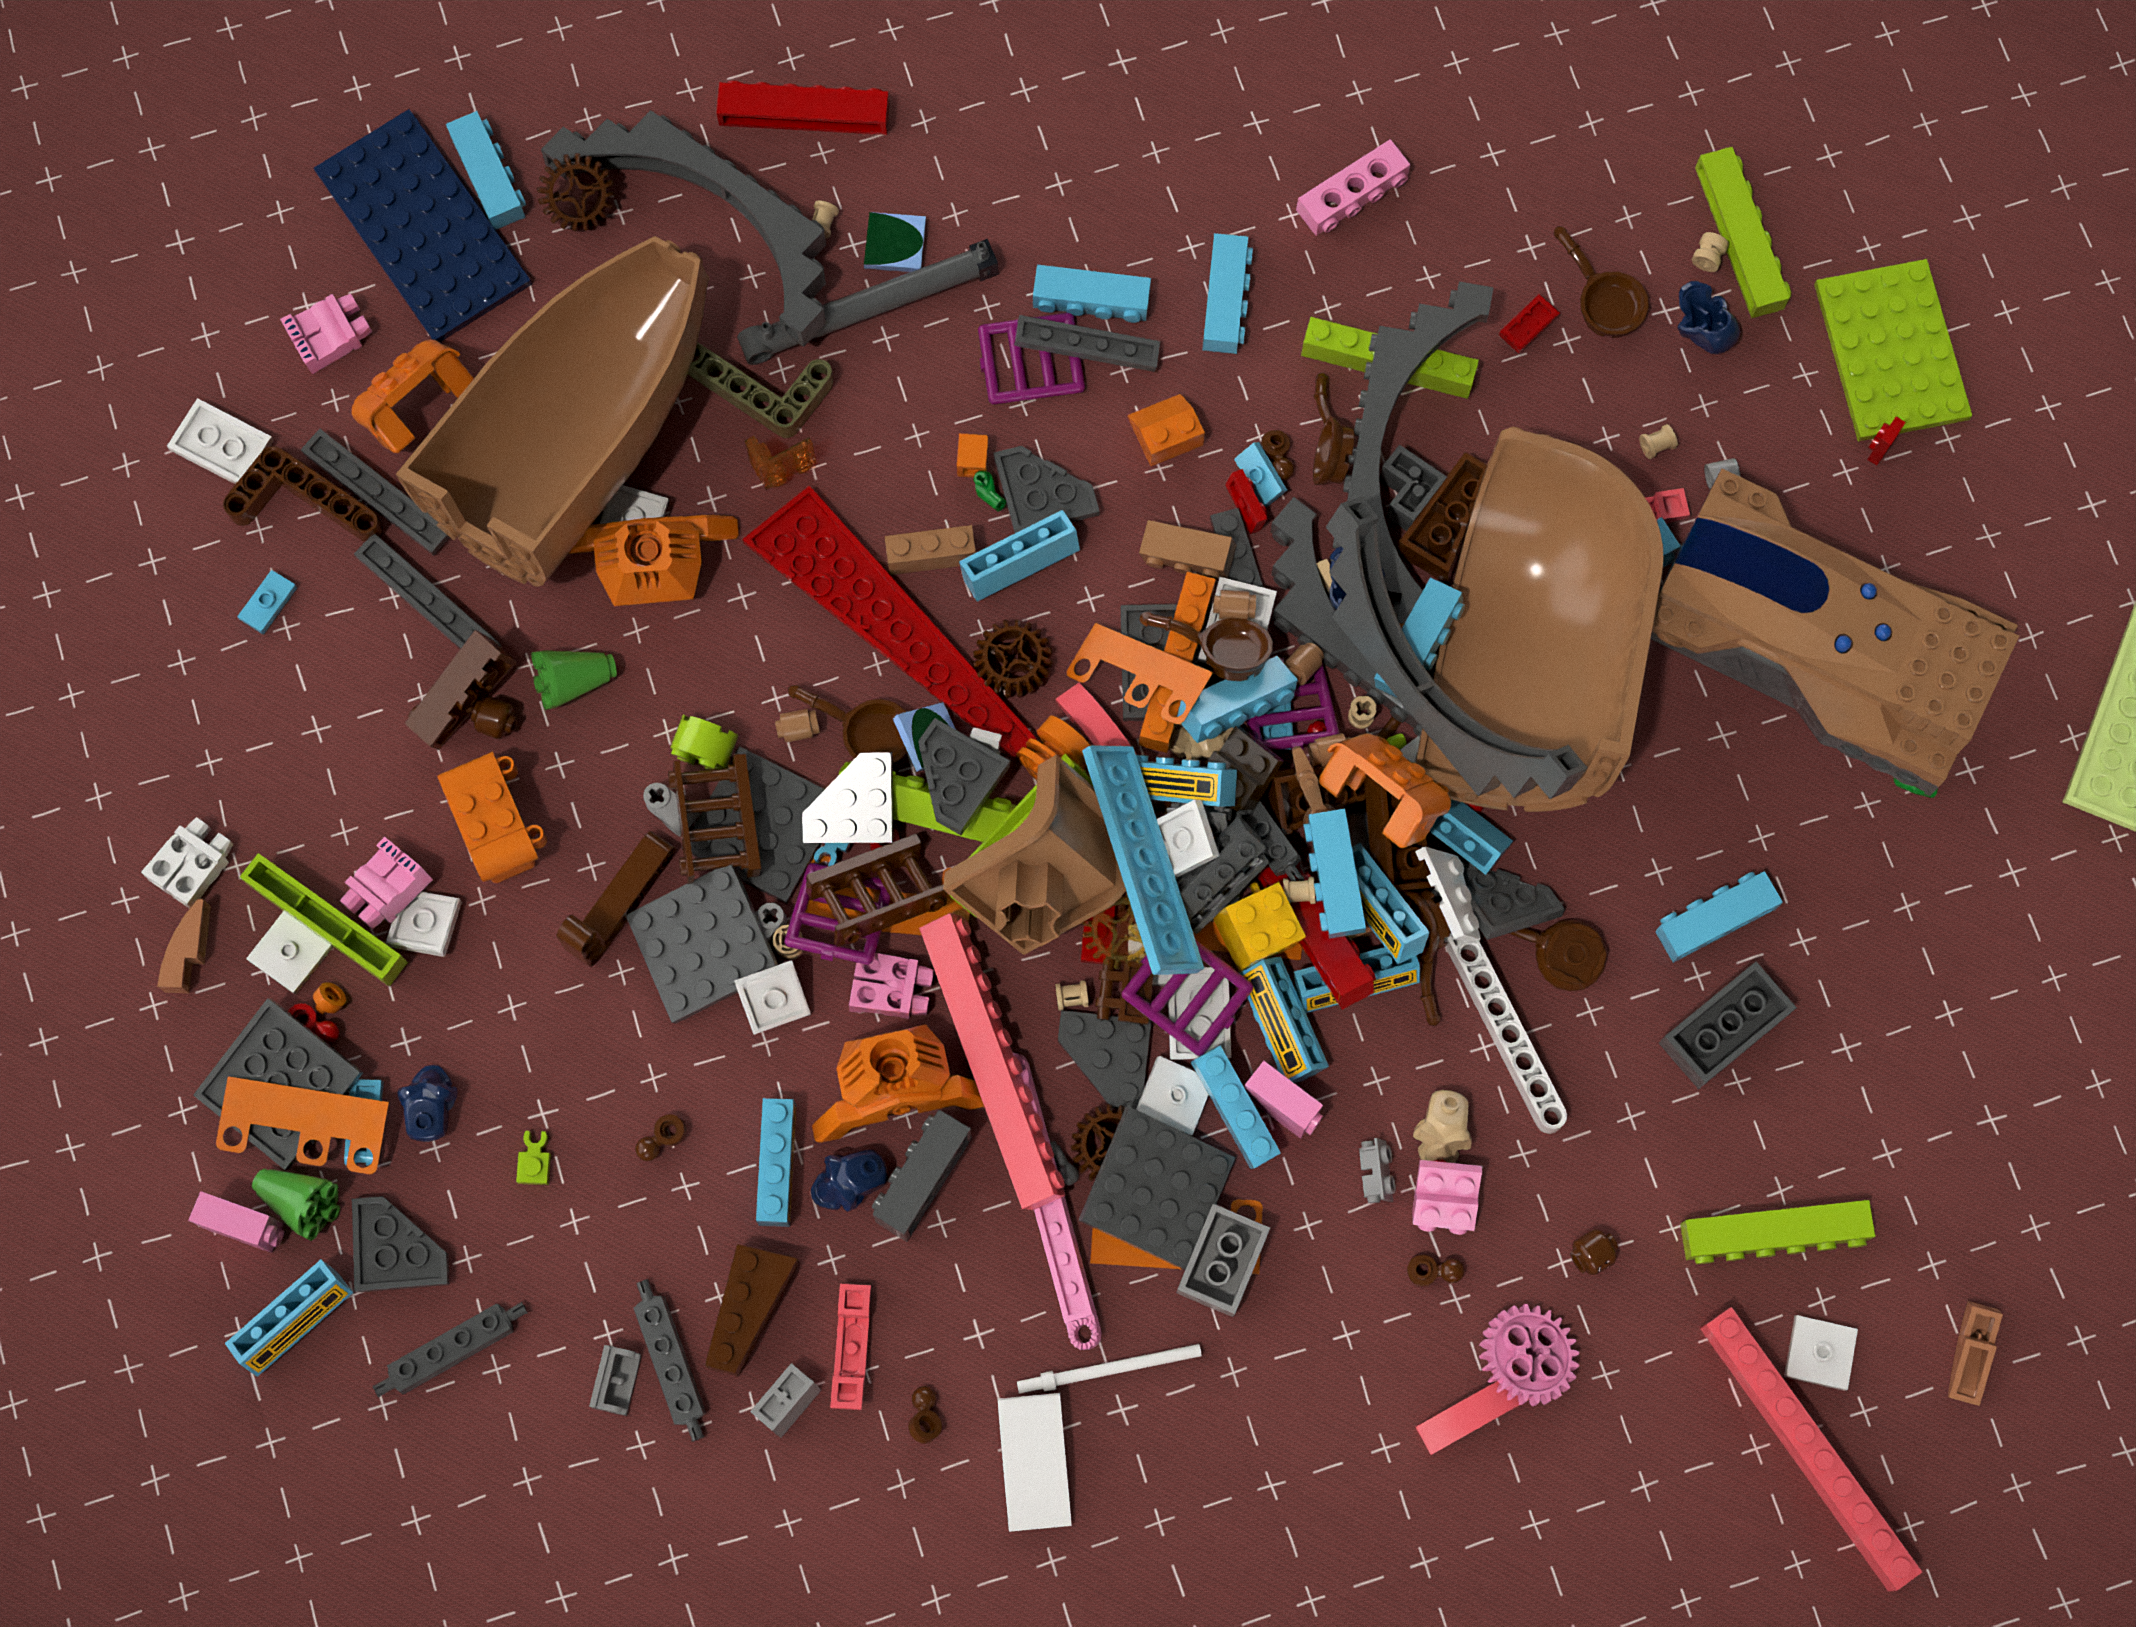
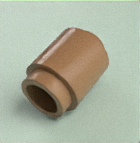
M1220 590V596L1214 595L1213 613L1219 614V620L1228 618L1255 619L1256 595H1249V591Z
M1306 643L1305 645H1300L1284 664L1298 679L1297 685H1304L1322 666L1324 654L1317 645Z
M808 709L782 713L780 714V720L775 721L778 738L784 737L785 743L813 738V734L820 733L815 710L808 711Z
M1343 733L1314 739L1313 743L1308 744V753L1312 766L1325 767L1333 752L1329 753L1327 751L1332 744L1350 739V737L1345 738Z

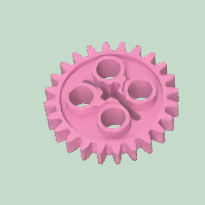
M1524 1304L1519 1310L1514 1305L1508 1309V1312L1505 1310L1497 1315L1498 1319L1494 1318L1489 1322L1491 1328L1488 1327L1482 1333L1488 1339L1480 1342L1479 1346L1487 1351L1482 1353L1479 1358L1488 1360V1364L1482 1368L1483 1371H1491L1493 1374L1488 1382L1498 1381L1497 1392L1499 1393L1506 1389L1508 1391L1507 1400H1511L1517 1395L1519 1405L1527 1402L1528 1398L1532 1407L1536 1406L1539 1401L1546 1405L1551 1401V1398L1556 1400L1562 1396L1561 1392L1564 1393L1570 1389L1568 1382L1576 1379L1575 1374L1571 1371L1576 1370L1579 1364L1572 1361V1359L1578 1356L1579 1352L1570 1348L1576 1342V1339H1567L1566 1335L1571 1329L1568 1327L1561 1330L1559 1325L1562 1319L1558 1318L1553 1322L1551 1320V1310L1541 1315L1540 1306L1538 1305L1531 1312L1528 1304ZM1508 1334L1516 1338L1517 1346L1510 1342ZM1538 1334L1546 1339L1547 1345H1543L1539 1341ZM1512 1365H1516L1520 1369L1521 1376L1513 1372ZM1541 1365L1548 1367L1550 1376H1547L1542 1371Z

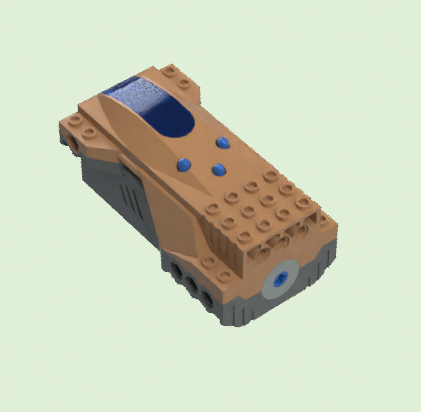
M1723 468L1712 485L1659 590L1651 633L1652 640L1794 708L1819 743L1836 748L1849 758L1865 762L1872 769L1887 773L1903 784L1914 786L1924 791V794L1931 796L1946 780L1957 754L1971 741L2019 636L2014 634L2018 626L2017 624L1959 597L1903 581L1792 528L1777 494Z

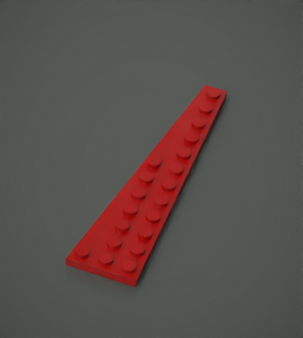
M810 486L742 539L743 544L940 702H944L945 706L970 726L1002 735L999 749L1014 761L1018 759L1016 753L1022 747L1027 748L1026 742L1030 738L1037 740L990 686L984 685V679L977 676L975 669Z

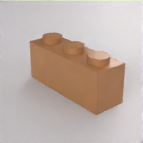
M1148 520L1139 554L1146 561V565L1153 568L1162 569L1163 565L1174 567V571L1182 574L1194 571L1202 573V576L1219 580V577L1228 578L1237 545L1232 537Z
M972 525L885 536L890 575L960 566L959 561L976 553Z

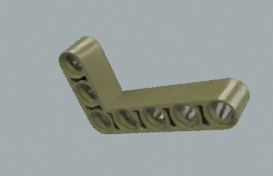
M697 343L695 355L700 357L697 361L691 363L688 372L689 376L783 438H790L798 433L832 389L834 383L830 364L825 360L816 359L806 366L785 395L780 398L700 343ZM713 371L723 372L719 377H710ZM818 373H823L827 375L822 380L813 379V377ZM735 387H746V389L741 393L733 392V389ZM801 395L810 397L806 402L796 401ZM759 402L769 403L764 409L756 408ZM784 417L792 418V421L789 424L784 425L779 423V421Z

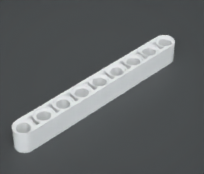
M1436 888L1431 891L1436 897H1441ZM1450 933V937L1444 938L1445 942H1448L1445 947L1536 1126L1540 1131L1547 1134L1557 1132L1567 1120L1566 1109L1479 940L1470 944L1455 940ZM1465 949L1471 950L1475 954L1476 959L1472 962L1465 961L1461 957V951ZM1477 976L1485 977L1489 981V987L1485 989L1477 987L1474 978ZM1490 1003L1499 1004L1503 1009V1014L1499 1016L1491 1014L1488 1005ZM1502 1031H1513L1516 1034L1517 1041L1513 1043L1505 1041L1502 1037ZM1516 1058H1527L1531 1064L1530 1069H1520L1516 1064ZM1530 1085H1541L1545 1092L1544 1096L1535 1097L1532 1095ZM1552 1111L1556 1113L1558 1124H1548L1544 1119V1112Z

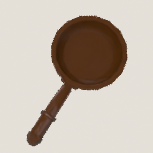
M1557 226L1554 229L1555 238L1565 247L1567 253L1573 257L1587 280V284L1584 286L1580 297V305L1588 328L1599 336L1604 337V335L1612 336L1611 338H1620L1636 330L1645 320L1649 309L1648 295L1642 284L1632 276L1619 271L1595 274L1588 259L1579 248L1580 245L1576 244L1564 227Z
M1325 373L1317 374L1313 396L1324 424L1313 464L1314 485H1323L1327 482L1341 484L1350 464L1346 462L1348 455L1352 456L1354 446V430L1351 427L1341 425L1338 419L1332 417L1326 403L1328 398V376Z
M1144 612L1139 617V621L1146 627L1149 625L1165 629L1166 631L1171 630L1195 643H1199L1206 656L1208 667L1210 664L1213 667L1214 674L1228 681H1245L1249 675L1254 674V677L1257 676L1272 653L1273 641L1268 631L1258 623L1247 619L1228 618L1219 620L1200 633L1185 623L1173 620L1170 616L1163 617L1151 614V612Z
M799 685L788 687L787 691L791 698H796L810 705L811 708L815 707L836 720L843 722L844 745L850 756L854 759L861 752H892L893 763L901 760L907 753L893 721L896 715L906 711L896 703L883 699L867 700L846 714L835 705L820 698L818 694L815 695L800 688Z
M1427 890L1419 893L1403 891L1399 894L1429 931L1423 952L1416 956L1422 962V996H1420V1000L1423 1002L1428 1024L1436 1026L1440 1022V1015L1434 1000L1435 994L1431 991L1433 956L1437 949L1447 946L1448 942H1445L1444 938L1450 937V929L1439 906L1440 902L1434 903L1431 899L1436 897L1432 892Z
M1576 920L1559 921L1547 928L1544 933L1541 932L1540 935L1526 928L1509 933L1518 938L1536 943L1535 955L1538 969L1544 979L1558 989L1570 992L1584 990L1597 982L1604 972L1607 960L1605 943L1599 933L1587 923Z

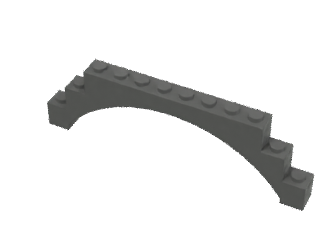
M650 110L630 132L622 124H615L606 119L586 140L578 132L574 131L572 133L563 126L541 149L545 165L549 166L553 171L557 168L553 163L554 158H557L562 165L565 163L563 154H568L571 162H573L574 154L580 153L581 162L584 161L586 155L592 157L590 166L596 161H600L602 165L599 170L631 169L663 173L696 184L724 199L739 211L759 232L778 265L784 288V312L779 316L782 332L804 347L826 324L824 307L814 298L826 285L824 267L814 259L826 246L822 225L815 220L810 221L804 217L801 211L794 205H787L781 201L774 191L770 189L765 190L751 175L747 174L745 176L739 172L729 160H722L716 156L709 146L700 145L687 131H680L674 127L672 122L664 115L659 116ZM574 169L575 174L588 172L582 169ZM566 172L560 175L567 180Z
M1459 281L1457 290H1451L1448 307L1453 309L1419 303L1418 311L1411 312L1408 329L1414 331L1379 326L1378 334H1372L1369 351L1374 352L1373 362L1366 363L1364 379L1369 380L1368 390H1361L1358 407L1364 408L1362 419L1356 418L1354 436H1359L1357 447H1353L1352 456L1349 455L1348 463L1354 465L1352 475H1346L1343 492L1348 493L1347 501L1362 496L1380 518L1376 524L1381 568L1385 572L1384 581L1388 596L1400 598V601H1394L1393 610L1399 624H1405L1423 590L1414 581L1401 561L1391 540L1383 514L1380 497L1379 464L1384 432L1397 399L1422 363L1457 333L1477 322H1487L1494 287ZM1334 538L1332 548L1336 549L1338 547H1341V545Z
M1362 496L1341 503L1326 526L1328 531L1344 549L1329 571L1331 576L1347 594L1332 616L1336 623L1477 796L1498 788L1501 783L1513 798L1534 789L1537 784L1549 799L1571 790L1587 770V766L1569 745L1560 749H1543L1507 739L1471 718L1433 681L1408 643L1388 596L1378 550L1376 523L1380 519L1379 516Z
M1293 497L1274 519L1270 531L1277 543L1282 546H1289L1272 568L1271 576L1274 577V582L1282 589H1290L1288 594L1274 609L1272 617L1275 620L1274 624L1282 632H1290L1298 638L1297 642L1300 645H1305L1306 643L1317 645L1324 654L1322 662L1331 669L1337 668L1344 674L1343 677L1349 684L1354 687L1360 686L1376 704L1380 705L1382 703L1390 710L1393 718L1401 723H1404V721L1414 728L1413 732L1420 737L1422 731L1420 724L1398 698L1376 688L1374 681L1377 673L1376 670L1332 618L1335 610L1323 588L1316 566L1312 542V527L1315 524L1317 514Z

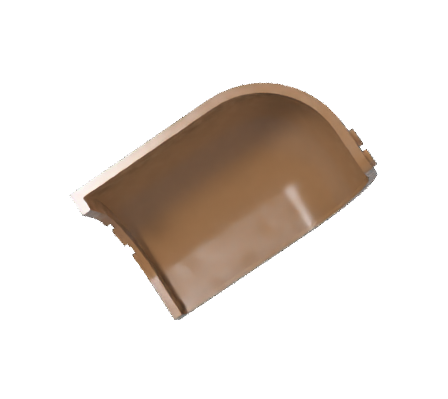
M1510 427L1500 432L1475 499L1452 588L1462 592L1465 609L1459 620L1454 619L1450 625L1451 634L1444 646L1439 645L1432 678L1458 707L1489 730L1527 746L1543 749H1560L1569 745L1587 766V770L1571 790L1552 799L1548 798L1538 784L1534 789L1513 798L1502 783L1498 788L1477 796L1422 728L1415 763L1423 767L1426 774L1434 782L1441 783L1449 789L1448 795L1451 800L1498 810H1508V805L1524 806L1525 812L1572 808L1587 803V798L1590 796L1598 798L1607 792L1630 757L1662 577L1663 543L1656 517L1641 491L1620 469L1605 458L1579 445L1555 439L1546 434L1539 435L1527 432L1518 427Z

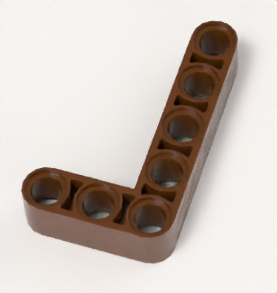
M276 446L267 447L258 455L223 500V508L230 519L239 526H245L256 518L280 486H282L363 542H366L374 534L379 538L383 534V526L371 509ZM281 460L278 466L270 467L273 461ZM304 475L301 482L293 483L296 476ZM263 482L261 488L252 490L254 484ZM320 491H327L323 498H315ZM245 504L241 512L234 513L238 505ZM350 506V510L346 514H338L342 507ZM374 522L370 529L361 530L365 523Z
M649 831L639 842L584 920L581 921L574 915H570L561 924L556 937L564 949L588 966H594L626 923V915L637 908L670 862L676 847L652 831Z

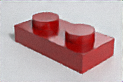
M1895 417L1890 425L1884 423L1868 447L1873 451L1867 460L1877 466L1906 422Z
M1243 469L1232 472L1225 486L1236 507L1239 508L1240 515L1249 533L1259 532L1268 519L1266 508L1262 502H1259L1254 493L1253 482L1250 478L1246 477Z

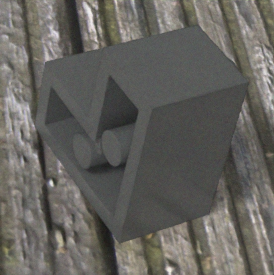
M1401 445L1395 449L1383 465L1379 480L1398 492L1397 496L1390 503L1386 518L1407 531L1446 480L1447 476Z

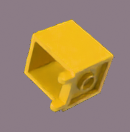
M1257 882L1251 883L1252 895L1223 908L1213 918L1239 973L1263 959L1274 957L1294 947L1306 938L1279 882L1263 890H1260Z

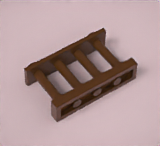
M746 754L734 755L732 765H728V768L681 773L680 760L674 761L673 771H668L669 788L675 789L684 855V857L679 858L681 876L686 875L687 884H692L695 877L694 871L719 869L732 865L733 867L740 866L741 869H746L747 878L759 877L761 864ZM729 780V783L735 782L736 793L731 794V797L685 801L683 785ZM733 809V811L739 812L740 822H735L734 826L689 830L687 813ZM735 837L743 842L744 851H739V854L692 859L690 842Z
M916 834L806 875V892L810 900L812 901L820 897L824 898L839 924L835 926L834 943L836 947L855 943L864 936L921 914L938 911L946 905L947 892L943 890L944 884L932 888L917 863V860H920L921 842ZM902 866L908 869L921 892L906 899L890 873L891 870ZM875 876L880 878L893 901V904L877 909L862 882ZM846 887H852L866 914L850 920L835 892Z

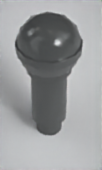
M1056 1141L1051 1142L1054 1159L1065 1185L1074 1184L1079 1178L1078 1169L1068 1162Z

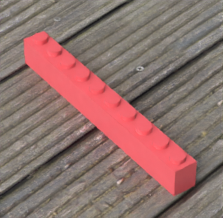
M949 913L919 929L1021 1208L1035 1210L1066 1196L1063 1190L1065 1186L1064 1179L1055 1168L1052 1160L1054 1158L1053 1149L1045 1141L1042 1133L1043 1122L1033 1109L1031 1103L1033 1096L1029 1087L1023 1082L1021 1063L1013 1055L1010 1047L1012 1039L1009 1032L1003 1028L1000 1020L1002 1016L1001 1009L992 998L990 993L992 988L988 976L983 973L979 963L981 962V955L970 939L971 928L965 918Z
M1733 1308L1725 1310L1702 1326L1700 1330L1888 1591H1897L1920 1575L1922 1571Z

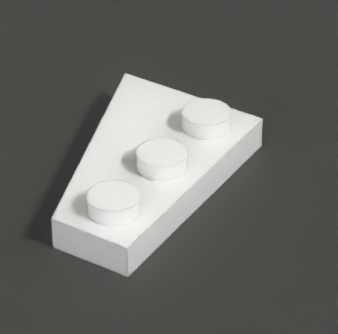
M1428 847L1415 851L1419 861L1425 859L1431 874L1426 876L1430 886H1434L1442 897L1439 906L1453 938L1470 944L1480 940L1479 922L1472 909V897L1463 876L1464 867L1459 857Z

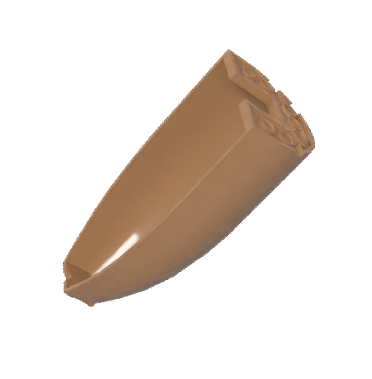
M654 236L622 252L582 276L553 297L514 333L486 363L396 473L402 486L423 513L428 512L438 522L436 526L452 540H455L458 536L459 541L469 549L468 552L489 567L520 583L525 584L529 581L535 587L542 586L636 469L656 439L682 391L695 355L703 321L708 281L710 280L702 265L703 261L697 254L685 251L681 254L679 253V247L670 240L663 241Z

